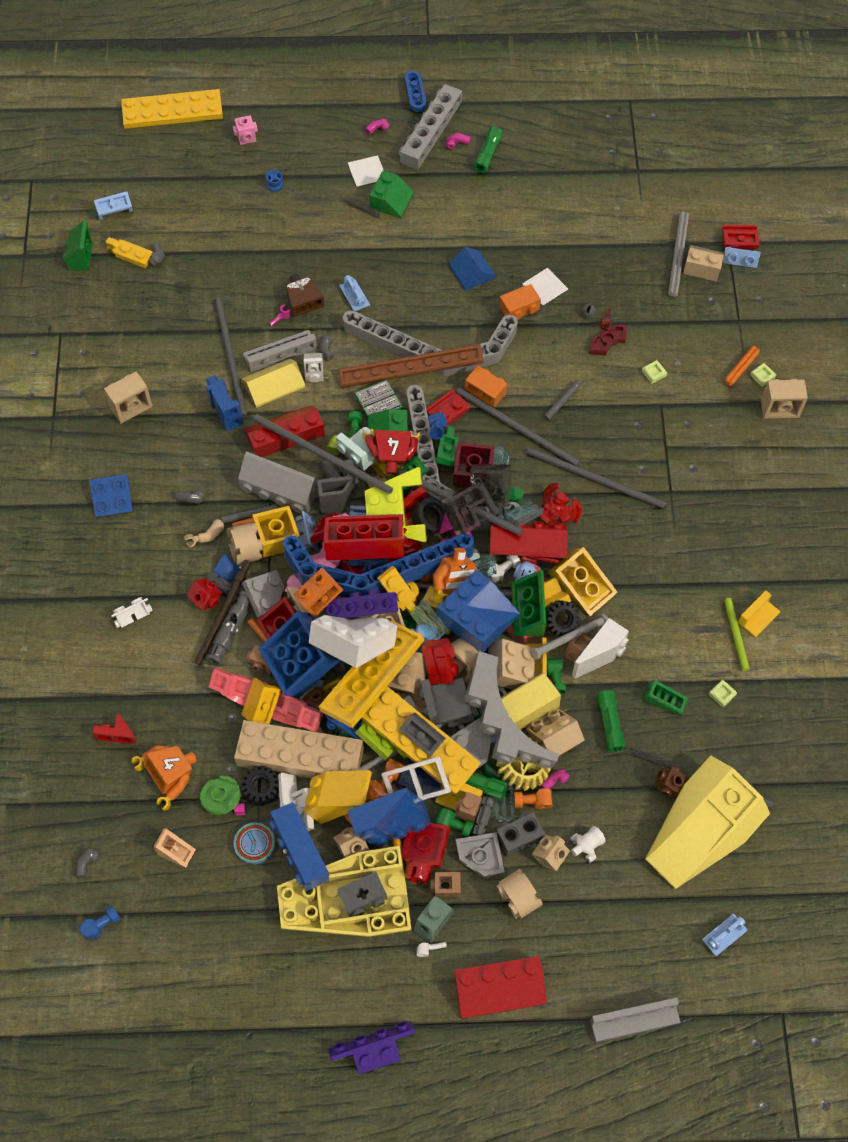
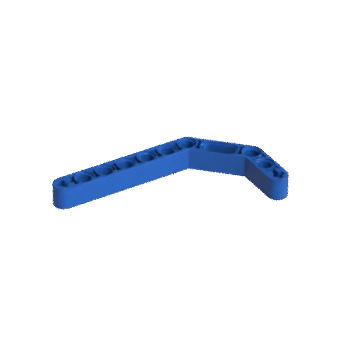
M461 534L363 574H356L314 563L301 540L295 535L285 537L283 548L284 556L302 586L316 572L323 568L343 589L338 596L348 598L350 593L361 592L362 596L368 595L367 591L379 590V594L385 593L386 590L377 578L391 566L396 568L407 584L434 573L440 566L443 558L454 556L455 548L465 549V556L471 558L474 551V539L469 534Z

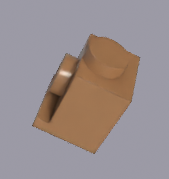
M255 645L253 650L248 652L246 661L250 662V666L256 671L262 672L264 670L267 672V676L271 677L272 672L258 649L260 646Z
M466 792L465 797H460L455 812L456 817L474 822L481 806L482 797Z
M435 872V879L430 880L431 892H435L437 897L460 898V872ZM447 884L449 889H442L441 886Z

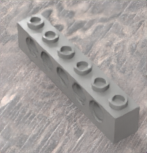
M444 84L441 90L437 91L436 98L430 102L428 110L422 114L421 121L416 123L413 133L409 134L406 144L401 146L399 150L401 164L416 170L420 168L460 106L462 90Z

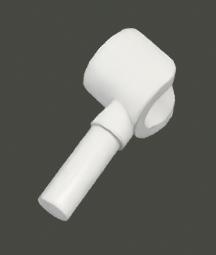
M446 942L437 944L421 943L417 947V956L428 957L429 950L445 948Z

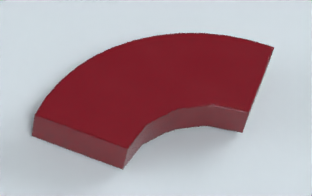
M627 325L611 326L597 334L591 342L589 354L606 356L612 346L618 343H625Z

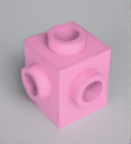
M251 115L236 118L233 131L234 135L238 136L240 145L256 142L255 132H258L256 122L252 121Z

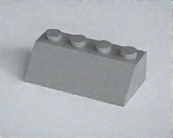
M246 451L238 477L240 488L244 492L257 494L262 499L275 501L280 506H289L295 512L301 513L304 511L308 514L317 497L315 478Z

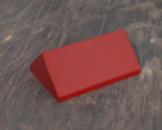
M283 597L261 616L257 623L267 639H269L296 611L287 597Z

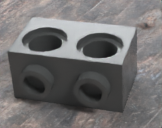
M534 812L529 815L524 813L518 816L517 820L512 823L509 821L504 822L498 826L499 829L496 831L498 841L506 857L540 842L545 836V832ZM530 825L534 828V831L527 832L523 827ZM513 834L516 839L509 841L505 838V835Z

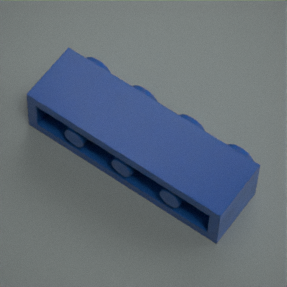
M289 803L271 811V820L268 821L273 833L277 832L279 836L277 838L281 850H286L288 854L286 860L290 868L294 867L297 872L295 878L298 885H303L305 891H308L328 882L329 872L294 803Z

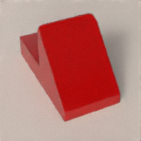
M118 713L114 728L107 724L94 726L93 735L96 740L136 745L134 734Z

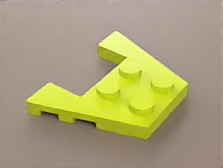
M420 467L383 482L393 488L390 495L375 486L365 490L366 515L403 514L404 528L407 529L405 536L408 539L427 542L425 524L405 526L403 487L422 485Z

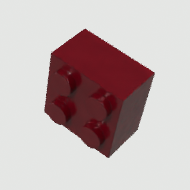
M458 442L453 485L476 488L477 485L483 483L486 489H490L495 446Z

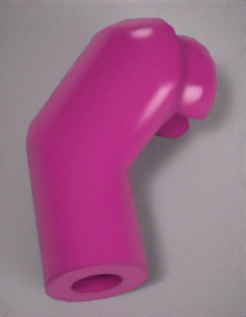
M384 118L375 120L365 128V132L371 135L379 127L382 130H386L390 124Z
M455 133L447 138L446 146L449 149H453L459 142L468 145L470 136Z
M559 769L550 774L543 781L540 788L551 789L558 780L561 783H565L569 779V774L565 772L566 770Z

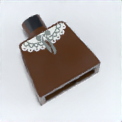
M294 274L289 278L291 283L286 285L293 317L324 307V296L310 277L300 279L298 274Z

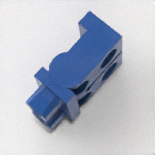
M216 375L207 378L206 387L210 405L212 408H215L226 431L243 425L240 404L237 399L231 401L225 381L223 379L218 380Z

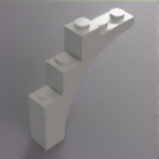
M479 651L473 664L464 702L469 703L473 707H483L478 730L483 731L486 735H497L492 758L497 759L502 764H512L517 757L522 762H533L538 764L539 767L546 769L553 768L558 761L559 754L549 751L530 740L515 725L502 703L497 684L499 657Z

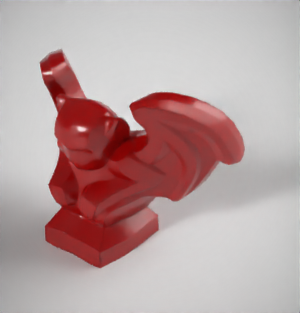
M558 483L548 485L542 492L544 495L541 503L544 506L543 510H539L536 514L549 525H552L558 519H561L562 523H568L573 520L577 523L582 515L580 502L574 498L572 505L567 506L566 504L570 499H568L565 493L558 490L560 485Z

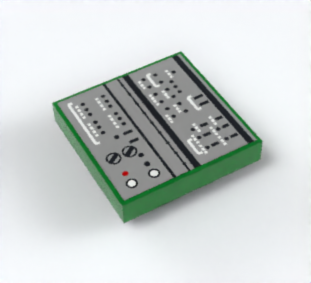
M387 379L354 393L367 419L369 414L384 410H403L402 404Z

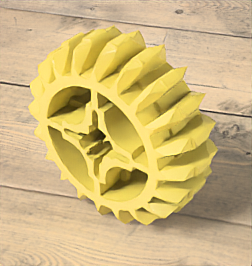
M517 757L512 764H502L497 761L496 767L500 768L498 774H504L502 781L508 779L510 781L508 785L512 786L515 784L516 790L521 786L524 791L529 787L533 790L536 786H541L551 770L550 768L539 767L538 764L533 762H524V765ZM527 772H528V773H532V772H535V773H536V774L530 775V776H525V775H524V774L527 773Z

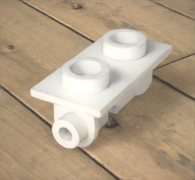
M140 597L131 602L132 606L127 608L121 606L113 610L114 614L111 615V618H117L114 621L116 627L123 628L134 622L131 617L132 614H135L137 620L150 615L149 612L153 610L150 604H145L148 599L143 600Z

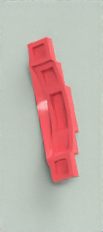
M215 668L209 688L219 691L223 696L244 706L253 680L240 674L234 675L220 668ZM261 681L264 685H270L266 682ZM281 690L271 719L316 732L323 712L308 706L307 702L298 698L285 696Z

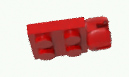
M431 823L422 831L406 833L407 836L404 840L401 856L402 861L407 863L404 876L408 881L418 883V880H420V884H426L429 881L431 870L436 867L441 868L450 833L448 825Z

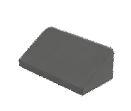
M415 712L410 715L399 729L429 756H432L446 739Z

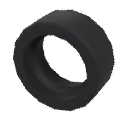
M435 498L424 499L413 508L411 514L412 522L414 525L425 524L426 536L435 535L440 532L447 509L441 501ZM424 507L432 509L437 517L436 527L429 525L423 517Z

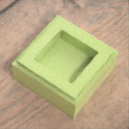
M657 360L642 368L643 374L651 384L667 376L666 370Z
M763 363L753 370L750 376L761 387H764L768 380L775 379L776 374Z
M721 680L708 695L724 708L737 695V692L724 680Z

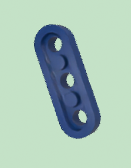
M409 71L405 74V85L410 109L414 112H422L426 108V98L421 75L417 71Z

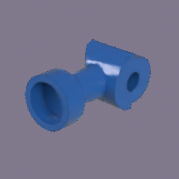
M443 411L428 416L431 426L429 434L431 438L436 440L444 436V427L448 425Z
M112 905L106 908L107 914L96 920L86 919L81 925V934L87 940L98 939L104 926L110 921L116 923L121 919Z

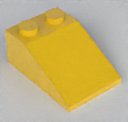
M584 547L574 549L567 555V558L562 559L548 571L551 578L557 577L561 590L569 594L570 599L588 616L595 613L618 593Z
M370 770L326 771L312 777L303 812L320 824L348 814V810L365 804L372 772Z

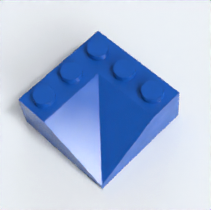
M477 570L437 607V620L460 638L474 646L477 651L484 652L520 616L518 610L494 583Z
M297 611L258 648L285 696L301 697L340 661L338 658L309 643L311 622L316 619L307 612Z
M408 788L398 790L348 810L355 835L376 847L386 845L387 841L393 838L402 839L407 836L406 833L422 831L426 829L427 825L431 824L424 801Z

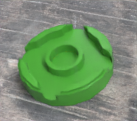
M219 776L218 779H211L204 785L200 793L202 806L212 815H222L230 812L239 803L241 797L240 787L229 776Z

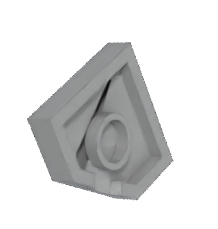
M277 570L242 582L257 618L263 616L280 601L284 590V585Z
M481 717L450 737L481 762L479 767L488 761L492 736L478 730Z
M496 832L456 839L459 862L483 878L505 874Z

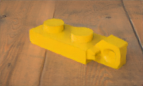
M109 237L105 242L107 249L111 250L117 258L143 268L148 266L150 263L149 258L154 253L121 239L117 241Z
M391 566L377 578L387 593L396 592L398 607L402 611L406 609L412 616L419 612L414 605L416 601L414 594L395 567Z

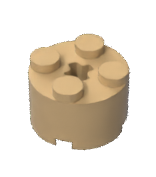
M247 523L227 528V536L232 538L230 539L229 548L236 565L243 564L245 560L253 562L262 559L261 550H263L261 539L257 540L256 534L258 530L256 523Z
M460 638L450 644L455 650L454 662L459 667V674L455 680L463 678L465 683L470 680L473 664L479 651L470 643Z
M520 868L498 882V892L504 901L509 900V909L515 919L519 917L522 919L543 905L541 899H537L535 896L537 892Z

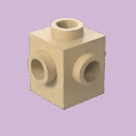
M353 826L344 829L342 833L333 837L343 858L369 850L366 844L367 841L355 835Z
M545 834L532 855L543 867L557 871L570 850L564 845L565 841L559 836L555 835L552 837Z

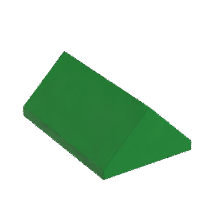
M539 570L511 582L512 605L520 613V616L513 622L514 636H544L546 628L543 570Z

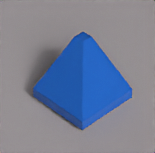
M224 554L217 564L214 573L219 575L218 577H222L230 582L236 572L240 571V568Z

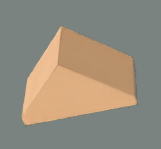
M165 828L154 845V849L159 856L184 868L187 867L196 850Z

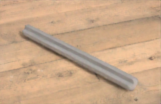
M684 211L679 216L668 295L676 297L678 294L689 213Z

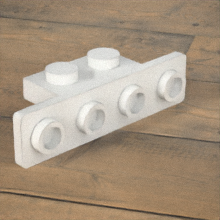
M287 773L278 774L280 807L293 802L307 830L314 829L313 818L303 812L309 789L303 788L297 791L295 775Z

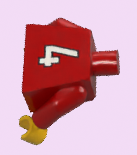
M371 429V433H365V430H363L362 437L373 458L377 459L379 464H386V474L393 475L397 474V464H405L406 460H410L416 452L420 433L418 432L417 436L412 435V431L375 430L374 433V430Z

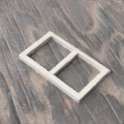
M440 756L381 774L388 794L393 793L388 776L410 770L418 797L422 800L451 792ZM436 762L445 789L423 795L414 768Z

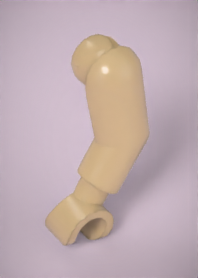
M216 519L205 533H200L197 536L187 534L184 536V540L193 539V541L186 543L188 547L195 546L196 542L213 541L223 531L224 524L220 519Z

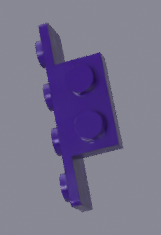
M379 590L367 591L368 595L362 596L361 592L350 593L348 598L333 599L324 608V613L328 616L350 618L398 612L396 592L379 594Z
M402 1021L397 1023L395 1027L378 1029L374 1034L358 1036L351 1042L337 1043L328 1049L331 1061L353 1054L358 1074H362L400 1061L395 1040L414 1034L416 1031L411 1021Z

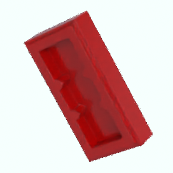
M332 512L320 519L310 538L313 544L324 539L325 517L338 516L336 512Z

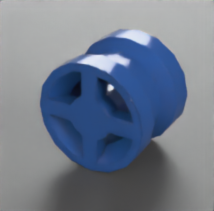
M271 170L267 172L266 184L268 190L277 192L283 188V178L280 171Z

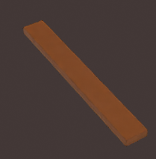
M481 344L343 368L339 369L341 387L346 388L380 382L386 379L391 380L481 364L484 361Z

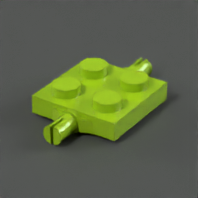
M362 720L360 727L355 733L379 756L386 760L391 753L397 751L404 759L407 757Z

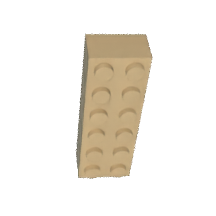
M243 720L234 759L239 767L255 769V766H258V768L265 766V769L269 767L275 773H287L312 779V777L326 771L359 770L364 745L363 740Z

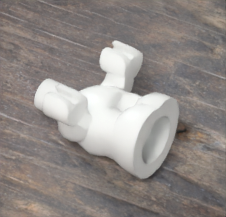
M592 826L584 835L576 833L570 837L573 844L577 843V846L571 849L572 854L577 856L581 852L586 853L585 858L589 860V863L596 859L594 849L605 843L603 833L595 826Z

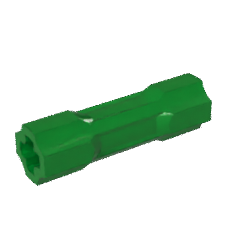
M494 126L489 128L480 153L474 162L473 168L476 172H481L482 174L487 172L491 158L502 137L503 131L500 128Z
M612 690L601 691L597 693V700L602 714L608 752L612 753L620 752L626 746L620 728L615 694Z
M473 773L465 783L482 790L487 796L500 801L504 798L508 787L506 782L495 778H488L477 773Z

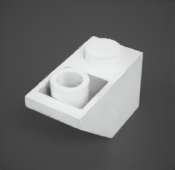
M322 353L304 354L306 382L324 381Z

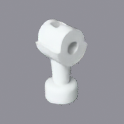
M508 555L506 557L507 561L500 565L491 564L488 570V579L494 584L502 582L504 573L511 567L517 568L518 564L521 563L517 555Z

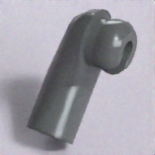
M158 242L151 245L154 253L149 258V262L153 266H156L165 257Z
M323 335L320 338L318 349L326 360L330 361L334 358V354L329 349L333 339L329 335Z
M200 490L196 491L195 494L177 491L175 495L178 501L196 504L202 503L205 494Z
M87 848L77 858L76 877H86L87 863L90 860L95 861L98 859L99 852L96 849Z

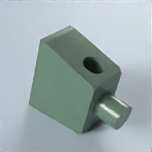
M434 896L418 917L413 932L431 944L453 915L454 910L437 896Z

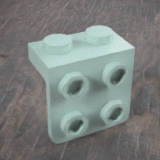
M363 427L350 439L341 432L336 436L337 449L346 457L352 459L355 465L364 471L377 460L371 455L362 437L363 430H365V433H371L369 428Z

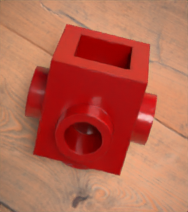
M204 578L194 581L187 597L194 602L197 608L206 610L214 608L219 603V597L222 592L215 583Z

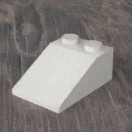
M609 618L575 661L572 677L576 679L614 661L617 656L621 657L629 641L627 639L629 631Z

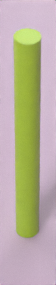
M726 598L724 603L741 669L743 672L749 671L750 668L732 599Z

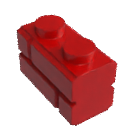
M448 638L427 640L422 646V652L430 683H452L459 674L458 664H455L453 658L455 655L454 647L450 646Z

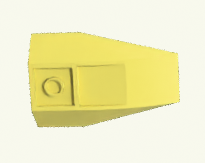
M709 756L683 785L645 860L674 889H677L744 844L769 816L768 807L763 797L734 768L713 756Z
M400 846L358 852L326 865L329 872V881L308 891H305L303 885H298L296 878L277 886L281 929L365 937L412 930ZM376 871L388 899L377 908L372 906L366 909V912L361 916L349 917L337 889ZM364 892L361 893V898L363 900L367 898Z

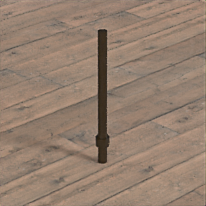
M245 560L240 571L236 572L233 578L234 583L194 661L195 664L201 666L242 582L247 578L246 574L252 564L250 561Z

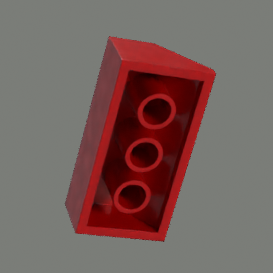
M312 405L269 419L274 424L306 441L325 436L324 423L318 410ZM259 423L243 428L251 449L257 456L265 457L297 446L296 443Z
M403 514L325 517L323 543L326 560L404 557Z
M515 520L511 524L523 529L522 535L518 536L490 522V554L567 558V526L563 525V523L553 522L552 525L544 524V522L534 521L533 524L525 523V521Z
M540 956L454 970L461 1019L547 1004Z

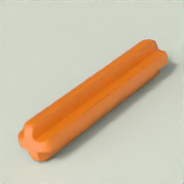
M752 346L725 377L724 383L732 386L757 357L760 349Z

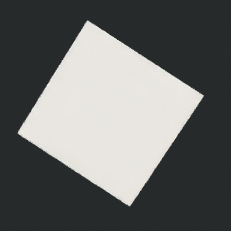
M378 155L348 162L356 186L377 182L383 170Z
M548 268L522 283L524 286L532 284L541 298L542 305L568 290Z

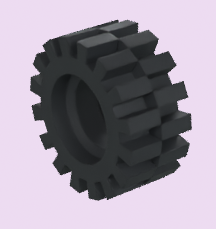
M555 600V603H549L550 607L546 606V629H549L550 633L563 636L575 630V626L579 627L580 624L577 621H581V617H578L580 612L576 610L577 607L575 605H572L573 603ZM560 611H565L568 616L567 621L564 625L559 626L555 620L556 615Z
M255 766V770L249 769L248 774H244L242 790L247 801H252L253 805L257 806V803L260 806H264L263 803L268 805L270 800L274 801L276 799L275 796L279 794L278 777L269 767L265 769V766H261V768ZM256 780H266L269 784L268 789L262 793L254 791L253 784Z

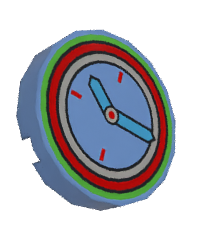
M253 822L244 825L238 830L234 837L233 845L235 853L241 861L257 865L271 857L275 847V839L269 827L262 823Z

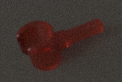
M610 308L606 309L605 319H601L602 330L611 327Z

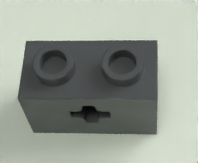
M376 871L337 889L349 917L361 916L366 912V909L372 906L377 908L388 899ZM363 892L367 897L365 900L361 898V893Z

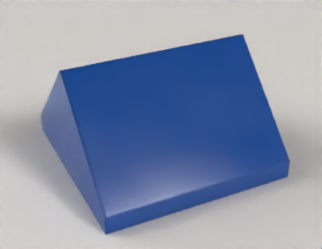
M464 247L449 263V267L465 291L496 278V275L478 250Z

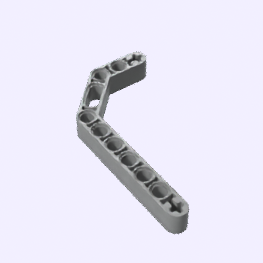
M347 311L343 315V326L346 333L401 358L442 351L355 311ZM514 315L504 316L490 340L481 343L484 363L436 371L435 373L441 376H450L473 370L477 366L485 367L498 363L516 335L517 318Z
M418 385L410 386L407 389V407L411 430L414 432V436H417L418 432L420 433L416 456L420 458L428 470L422 477V480L473 504L440 483L433 442L429 434L430 426L423 390ZM426 490L427 498H435L441 501L447 511L454 508L443 501L446 499ZM506 502L495 504L500 511L496 515L497 517L514 523L515 520H520L521 507L518 503ZM484 505V506H477V507H479V508H481V509H483V510H485V511L491 513L490 510L488 509V507H487L486 505ZM464 508L461 510L469 529H490V521Z

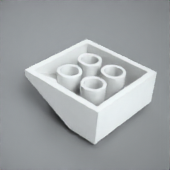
M323 615L311 622L309 643L357 668L395 646L397 625L384 618L346 619Z

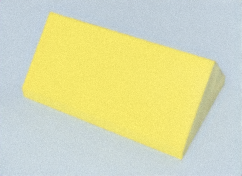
M290 358L241 378L256 408L305 388L297 362Z
M545 673L536 676L501 697L509 717L520 730L529 726L534 720L544 717L549 711L559 708L561 699L560 693Z

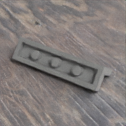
M307 330L244 352L243 357L250 372H254L316 350L317 341L315 335Z
M678 998L592 1016L590 1024L595 1043L680 1024L676 1008L679 1005Z

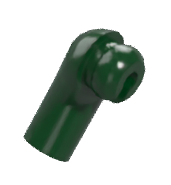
M492 762L483 764L482 771L486 777L502 781L504 774H498V770Z

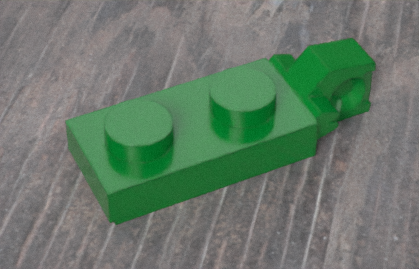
M448 426L444 436L439 439L436 463L454 467L459 441L458 437H454V427Z

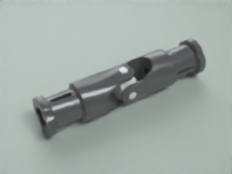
M245 591L238 592V599L235 605L231 606L222 624V628L212 643L213 648L210 654L205 657L213 665H222L221 660L225 653L229 651L234 636L238 633L248 613L247 609L251 602Z

